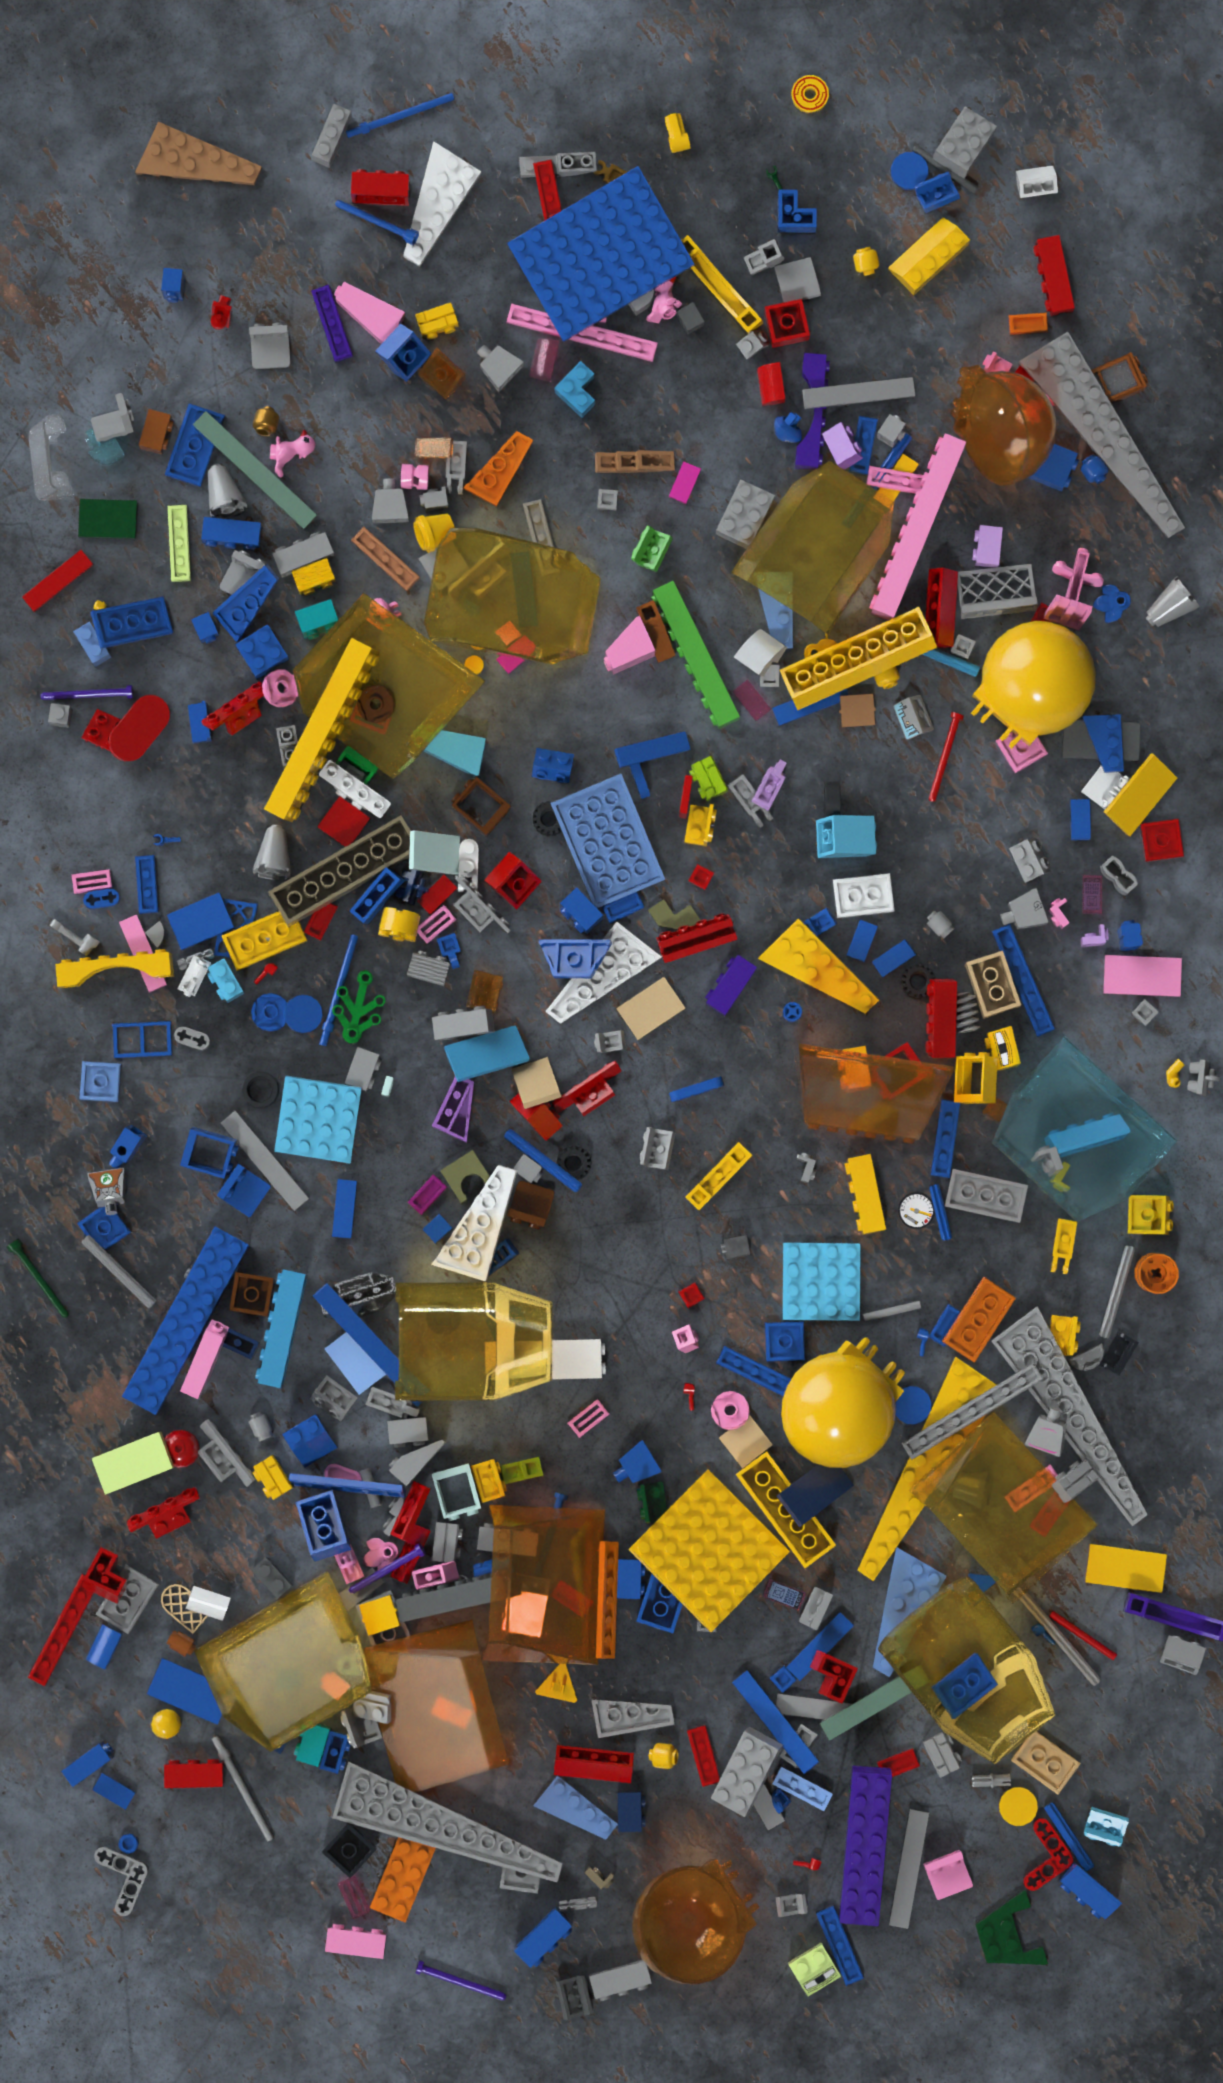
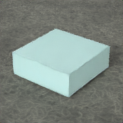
M386 1076L381 1093L382 1096H390L394 1082L393 1077Z

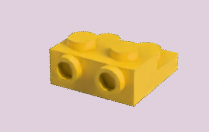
M1129 1195L1128 1234L1169 1235V1231L1173 1230V1221L1170 1219V1212L1174 1208L1173 1200H1170L1169 1196Z

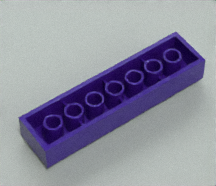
M852 1765L839 1910L840 1923L879 1926L892 1771L890 1768Z

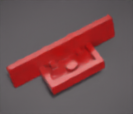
M257 682L244 692L238 694L237 697L201 721L202 725L215 730L225 723L228 733L234 735L262 716L257 700L264 696L263 683Z
M615 1060L607 1063L601 1070L589 1075L586 1080L574 1085L571 1090L561 1095L560 1098L555 1099L552 1105L557 1113L575 1104L584 1117L614 1097L615 1094L606 1081L621 1072L618 1063Z
M197 1488L186 1489L181 1494L170 1497L157 1506H151L141 1514L133 1515L126 1521L130 1532L148 1524L157 1539L191 1522L184 1506L200 1499Z

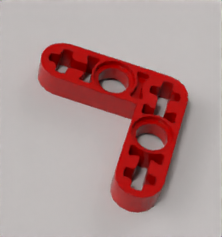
M1044 1818L1034 1821L1033 1830L1051 1857L1024 1876L1023 1884L1031 1891L1039 1889L1069 1868L1073 1863L1072 1854L1051 1824ZM1039 1822L1047 1824L1045 1829L1048 1833L1050 1831L1053 1832L1044 1840L1042 1836H1045V1834L1041 1830L1037 1831ZM1050 1838L1058 1840V1846L1054 1849L1049 1848L1047 1845ZM1061 1847L1064 1848V1850H1061V1853L1064 1856H1069V1858L1067 1859V1864L1059 1863L1061 1857L1058 1853L1055 1856L1053 1855V1853L1059 1851ZM1046 1865H1051L1054 1869L1053 1874L1050 1876L1043 1874V1868ZM1039 1870L1040 1875H1041L1045 1880H1044V1881H1041V1879L1039 1878V1879L1036 1880V1882H1035V1883H1036V1886H1034V1887H1033L1032 1885H1029V1886H1028V1885H1027V1883L1029 1882V1879H1028V1878H1029V1877H1032L1033 1879L1036 1878V1877L1038 1876V1875L1036 1874V1872Z

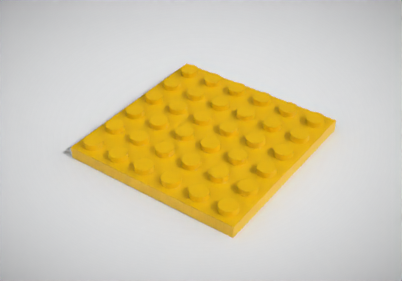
M706 1470L628 1549L710 1632L790 1552L709 1470Z

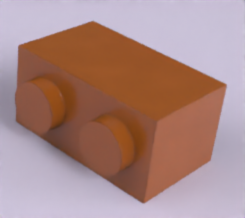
M152 409L148 410L139 442L140 449L158 454H163V450H167L169 445V439H167L168 432H172L174 427V421H172L170 414Z

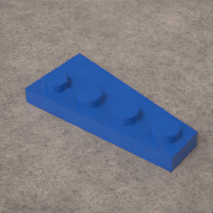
M268 564L264 565L213 612V615L236 642L241 639L279 580V577Z

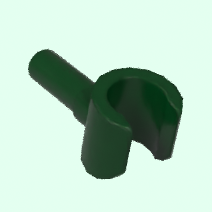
M773 165L774 173H769L766 168L767 177L775 182L778 190H783L777 177V167Z

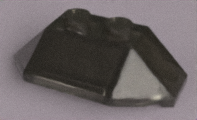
M369 1272L336 1283L331 1287L359 1318L384 1310L398 1294L393 1276H386L375 1272ZM321 1306V1309H322V1312H323L324 1317H325V1318H329V1319H334V1318Z

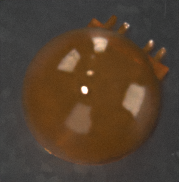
M978 364L960 368L959 372L963 377L960 376L957 383L962 387L960 398L953 400V405L956 408L951 409V414L955 418L953 431L963 441H966L965 448L974 466L989 481L1001 486L1017 484L1035 474L1049 458L1056 440V416L1047 395L1036 383L1020 374L1009 371L986 372Z
M710 1859L702 1866H681L669 1869L656 1876L644 1887L638 1897L632 1914L634 1944L647 1966L662 1978L678 1984L697 1985L713 1981L725 1974L737 1960L742 1951L746 1933L757 1925L751 1914L759 1906L755 1903L747 1908L745 1903L753 1898L752 1894L748 1893L741 1898L731 1881L739 1873L737 1870L730 1872L729 1875H726L724 1872L731 1867L732 1862L730 1860L720 1865L717 1859Z

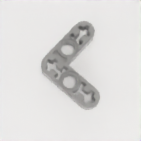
M100 1847L94 1854L95 1861L102 1866L127 1876L115 1905L117 1914L127 1916L135 1906L147 1877L148 1867L144 1862L108 1847ZM106 1851L107 1856L112 1857L115 1854L116 1857L113 1859L112 1865H109L108 1863L111 1860L104 1859L101 1861L98 1853ZM118 1858H124L127 1861L124 1869H119L116 1866ZM142 1866V1870L145 1871L137 1879L141 1880V1883L136 1880H130V1876L135 1878L136 1871L134 1868ZM133 1883L137 1886L135 1894H129L126 1891L128 1884ZM123 1894L128 1898H134L133 1902L129 1900L127 1903L129 1910L121 1912L119 1904H123L126 1899L122 1898Z

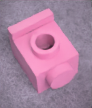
M690 1325L672 1332L678 1350L688 1353L699 1348L698 1334L695 1330H692Z

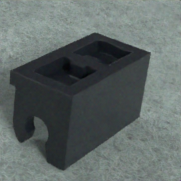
M1118 1332L1099 1366L1116 1376H1120L1139 1342Z

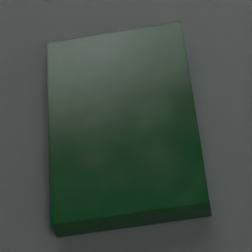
M80 499L79 538L136 539L137 500Z

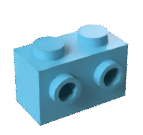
M225 959L208 967L210 972L207 973V976L212 984L216 982L219 989L216 991L221 1000L226 999L229 1003L245 994Z

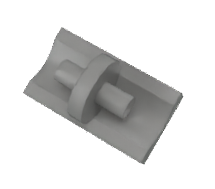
M1200 1060V1062L1190 1063L1189 1071L1192 1074H1198V1081L1189 1080L1188 1091L1200 1096H1206L1207 1085L1208 1088H1213L1214 1082H1220V1077L1215 1076V1069H1210L1209 1071L1210 1062Z

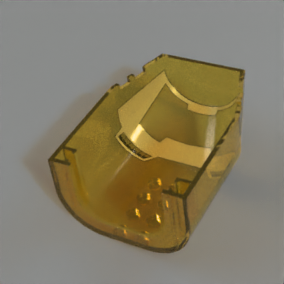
M493 1282L396 1283V1303L399 1307L398 1381H395V1400L397 1402H495L553 1380L554 1318L553 1303L551 1301Z
M970 1577L960 1578L934 1594L896 1625L878 1647L880 1654L940 1729L993 1764L999 1762L1055 1716L1035 1657L976 1582ZM978 1653L998 1685L956 1719H952L931 1687L971 1655Z

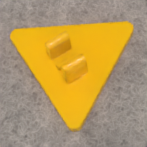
M561 1662L535 1691L537 1695L573 1703L577 1702L565 1662Z

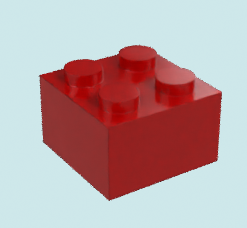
M802 299L765 306L764 314L772 348L809 340L810 333Z

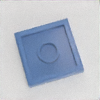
M82 1061L80 1100L118 1102L121 1064Z

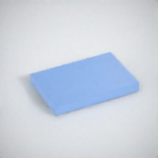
M347 1332L325 1348L326 1352L359 1395L386 1375Z

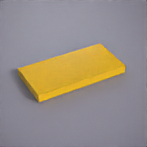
M1151 753L1105 809L1104 813L1126 835L1131 836L1176 781L1177 777Z
M279 911L221 936L236 971L307 941L300 923L297 922L288 927Z
M1090 1544L1085 1582L1162 1593L1167 1554Z

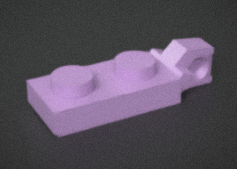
M780 759L775 767L770 766L751 802L767 811L770 809L786 778V774L782 773L786 762Z

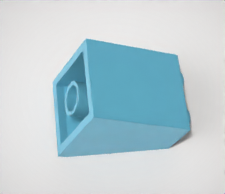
M832 815L816 820L818 858L863 857L876 854V822L874 821V816Z

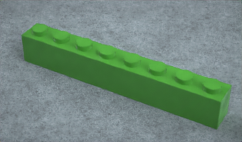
M674 581L654 589L651 599L652 601L654 600L656 607L659 606L662 612L660 616L663 623H667L670 630L667 632L671 640H675L678 645L676 650L679 657H684L687 663L684 667L688 675L692 674L695 680L692 683L696 691H700L703 696L701 702L704 708H709L712 714L709 718L713 726L717 725L718 729H721L739 720L740 716Z

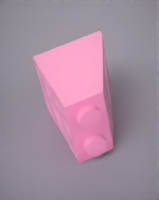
M640 616L636 617L605 651L604 664L607 671L611 670L613 675L655 657V648Z

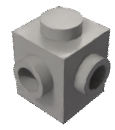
M889 414L877 432V439L893 448L898 440L901 441L907 432L905 431L906 423H904L901 417Z

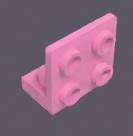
M960 1850L923 1863L937 1900L973 1887Z

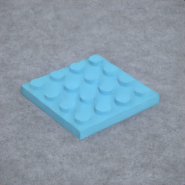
M285 1076L274 1152L351 1163L362 1087Z
M783 1243L782 1320L860 1321V1244Z

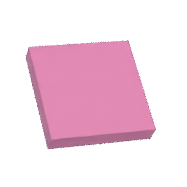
M1013 732L1009 734L1006 740L1002 741L999 738L995 741L1015 774L1048 754L1038 737L1030 746L1020 739L1012 749L1009 747L1010 742L1017 737Z

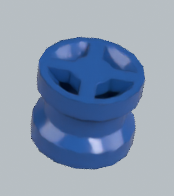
M789 1002L783 1009V1017L788 1022H796L802 1015V1008L796 1002Z

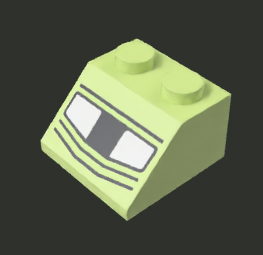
M822 1943L817 1944L788 1962L807 1996L812 1995L841 1977Z

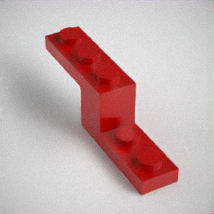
M413 1481L390 1535L406 1541L399 1558L414 1550L415 1545L418 1543L424 1548L431 1532L415 1524L431 1488ZM420 1556L393 1570L390 1577L408 1584Z

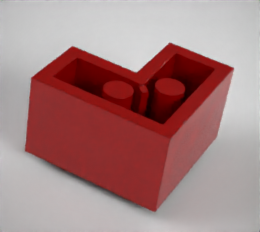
M519 1093L509 1101L545 1141L563 1126L558 1120L560 1116L553 1109L549 1110L551 1105L548 1102L525 1109Z
M100 1547L83 1579L84 1589L116 1604L121 1599L127 1584L126 1579L113 1573L118 1564V1555Z
M817 1650L810 1668L826 1675L818 1693L842 1704L858 1668Z

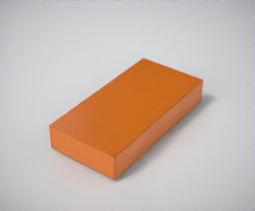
M1047 313L1008 316L1010 335L1048 333Z

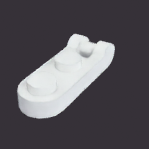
M465 839L459 848V878L461 876L472 878V883L468 887L472 891L475 889L478 891L479 848L476 841ZM458 883V892H464L465 889Z

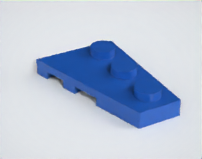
M1121 714L1082 716L1103 772H1123Z

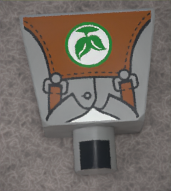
M124 1168L87 1173L97 1206L105 1207L106 1215L117 1214V1205L125 1203L126 1173Z

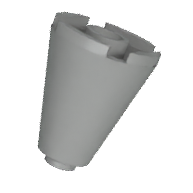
M221 464L211 466L208 470L209 511L211 517L219 518V516H225V519L244 512V506L247 508L246 500L227 468L221 466Z
M1175 577L1147 610L1148 616L1146 619L1152 626L1156 624L1159 627L1198 609L1200 605L1180 579Z
M271 825L266 830L253 866V873L258 872V877L279 880V876H285L284 879H288L291 876L286 830L282 829L280 825Z

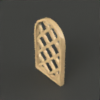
M170 1585L161 1595L162 1607L193 1634L208 1616L202 1619V1614H200V1620H193L192 1613L197 1612L191 1610L183 1612L182 1604H187L188 1602H182L181 1595L189 1594L190 1597L191 1591L183 1585ZM178 1586L179 1593H172L171 1587ZM181 1587L187 1590L188 1592L181 1593ZM173 1595H179L178 1603H172ZM169 1596L170 1603L164 1604L163 1597ZM173 1605H180V1612L173 1613ZM165 1606H170L171 1612ZM190 1613L191 1621H183V1614ZM180 1614L181 1621L174 1615ZM200 1622L198 1626L194 1629L193 1623ZM185 1623H191V1629Z

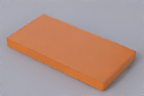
M983 1277L942 1342L975 1363L1016 1298L986 1277Z

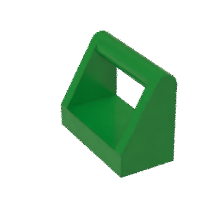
M350 746L345 748L336 761V764L340 766L345 760L366 774L367 778L363 783L367 786L376 776L379 767Z

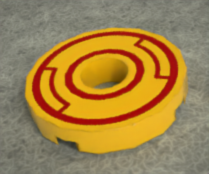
M805 75L794 83L791 96L795 107L805 113L818 112L827 104L829 89L820 77ZM812 90L816 95L814 98L808 99L805 96V92Z

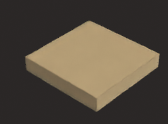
M750 1414L743 1426L738 1429L728 1430L719 1437L741 1468H744L773 1445Z

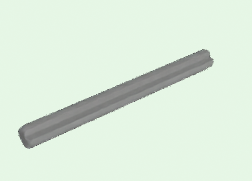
M1027 1592L1020 1597V1601L1093 1686L1097 1685L1101 1678Z

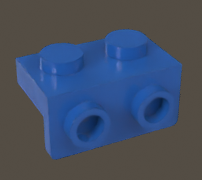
M949 172L939 174L934 178L915 185L916 197L925 213L960 199V195L951 180Z
M536 748L532 777L557 781L559 783H569L574 754Z

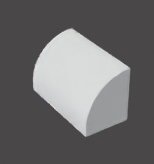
M1053 166L1016 171L1020 198L1058 193L1057 175Z
M193 1586L186 1609L222 1621L231 1598Z

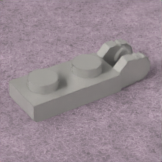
M448 440L446 494H451L452 492L451 482L453 479L459 480L457 492L459 495H463L467 441Z
M743 774L727 785L747 814L753 818L760 828L764 825L756 815L757 811L761 809L766 819L769 821L773 819L769 811L751 802L756 791Z

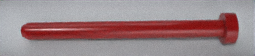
M951 712L950 715L952 718L929 795V801L931 802L936 801L959 721H963L964 715Z

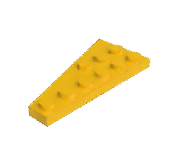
M800 918L758 957L759 960L865 1014L880 1000Z

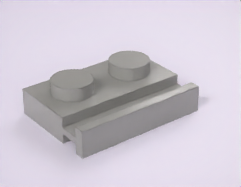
M362 1688L353 1690V1693H355V1698H353L354 1717L385 1724L391 1722V1695Z

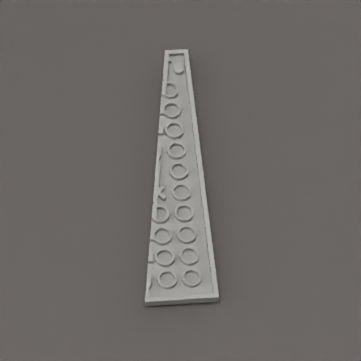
M1066 332L1020 360L1021 366L1054 402V405L1060 409L1093 451L1101 457L1107 467L1115 474L1120 483L1126 487L1131 496L1137 500L1165 536L1169 538L1184 529L1183 523L1070 334Z
M1035 1307L995 1337L992 1343L1015 1373L1032 1363L1035 1364L1044 1380L1028 1390L1047 1415L1051 1407L1061 1410L1059 1420L1067 1423L1066 1440L1081 1460H1086L1090 1464L1092 1470L1099 1477L1097 1481L1133 1526L1146 1517L1148 1513L1039 1307Z
M348 1761L333 1813V1819L558 1882L562 1862Z

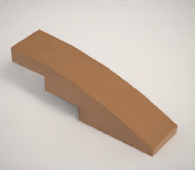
M638 450L636 452L595 453V473H639L675 470L674 451Z

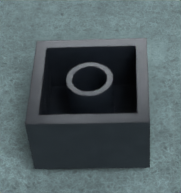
M347 1823L323 1849L322 1853L344 1874L351 1878L377 1850V1847L351 1823Z

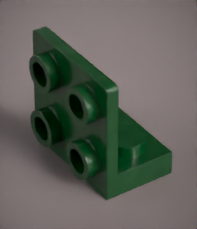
M663 1481L640 1485V1489H637L638 1501L642 1500L643 1508H639L641 1520H645V1523L656 1522L667 1511Z

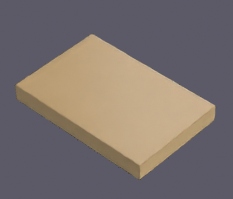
M663 977L616 1009L636 1039L640 1040L683 1011L685 1007L665 977Z
M548 1057L511 1069L525 1109L561 1097Z
M1032 1729L1011 1759L1012 1762L1057 1795H1059L1081 1764L1034 1729Z

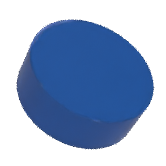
M125 1834L119 1840V1848L124 1853H133L138 1848V1838L133 1834Z

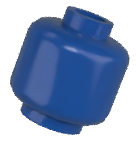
M1091 455L1082 461L1081 471L1089 483L1096 482L1099 484L1107 479L1106 475L1109 472V468L1100 456Z

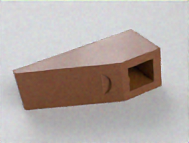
M654 600L636 607V613L641 617L655 648L657 662L660 663L675 657L674 649Z

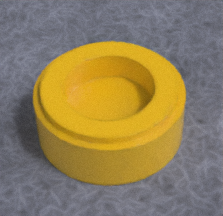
M475 655L468 657L464 664L466 672L470 675H478L484 668L482 659Z

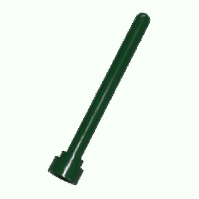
M18 1238L6 1248L10 1253L19 1257L63 1318H67L69 1315L68 1311L23 1251L24 1248L21 1240Z

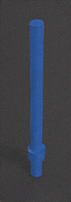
M450 93L369 123L363 122L358 127L347 130V137L350 138L361 133L363 135L370 133L372 129L453 101L454 96Z
M356 935L350 936L326 1022H323V1033L319 1045L325 1047L327 1046L330 1032H333L335 1026L333 1024L335 1016L332 1014V1008L335 1005H339L340 997L337 996L336 990L345 984L358 940ZM339 989L340 995H342L343 989Z

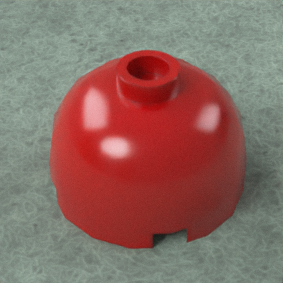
M174 1430L164 1438L174 1467H188L199 1457V1441L190 1431Z

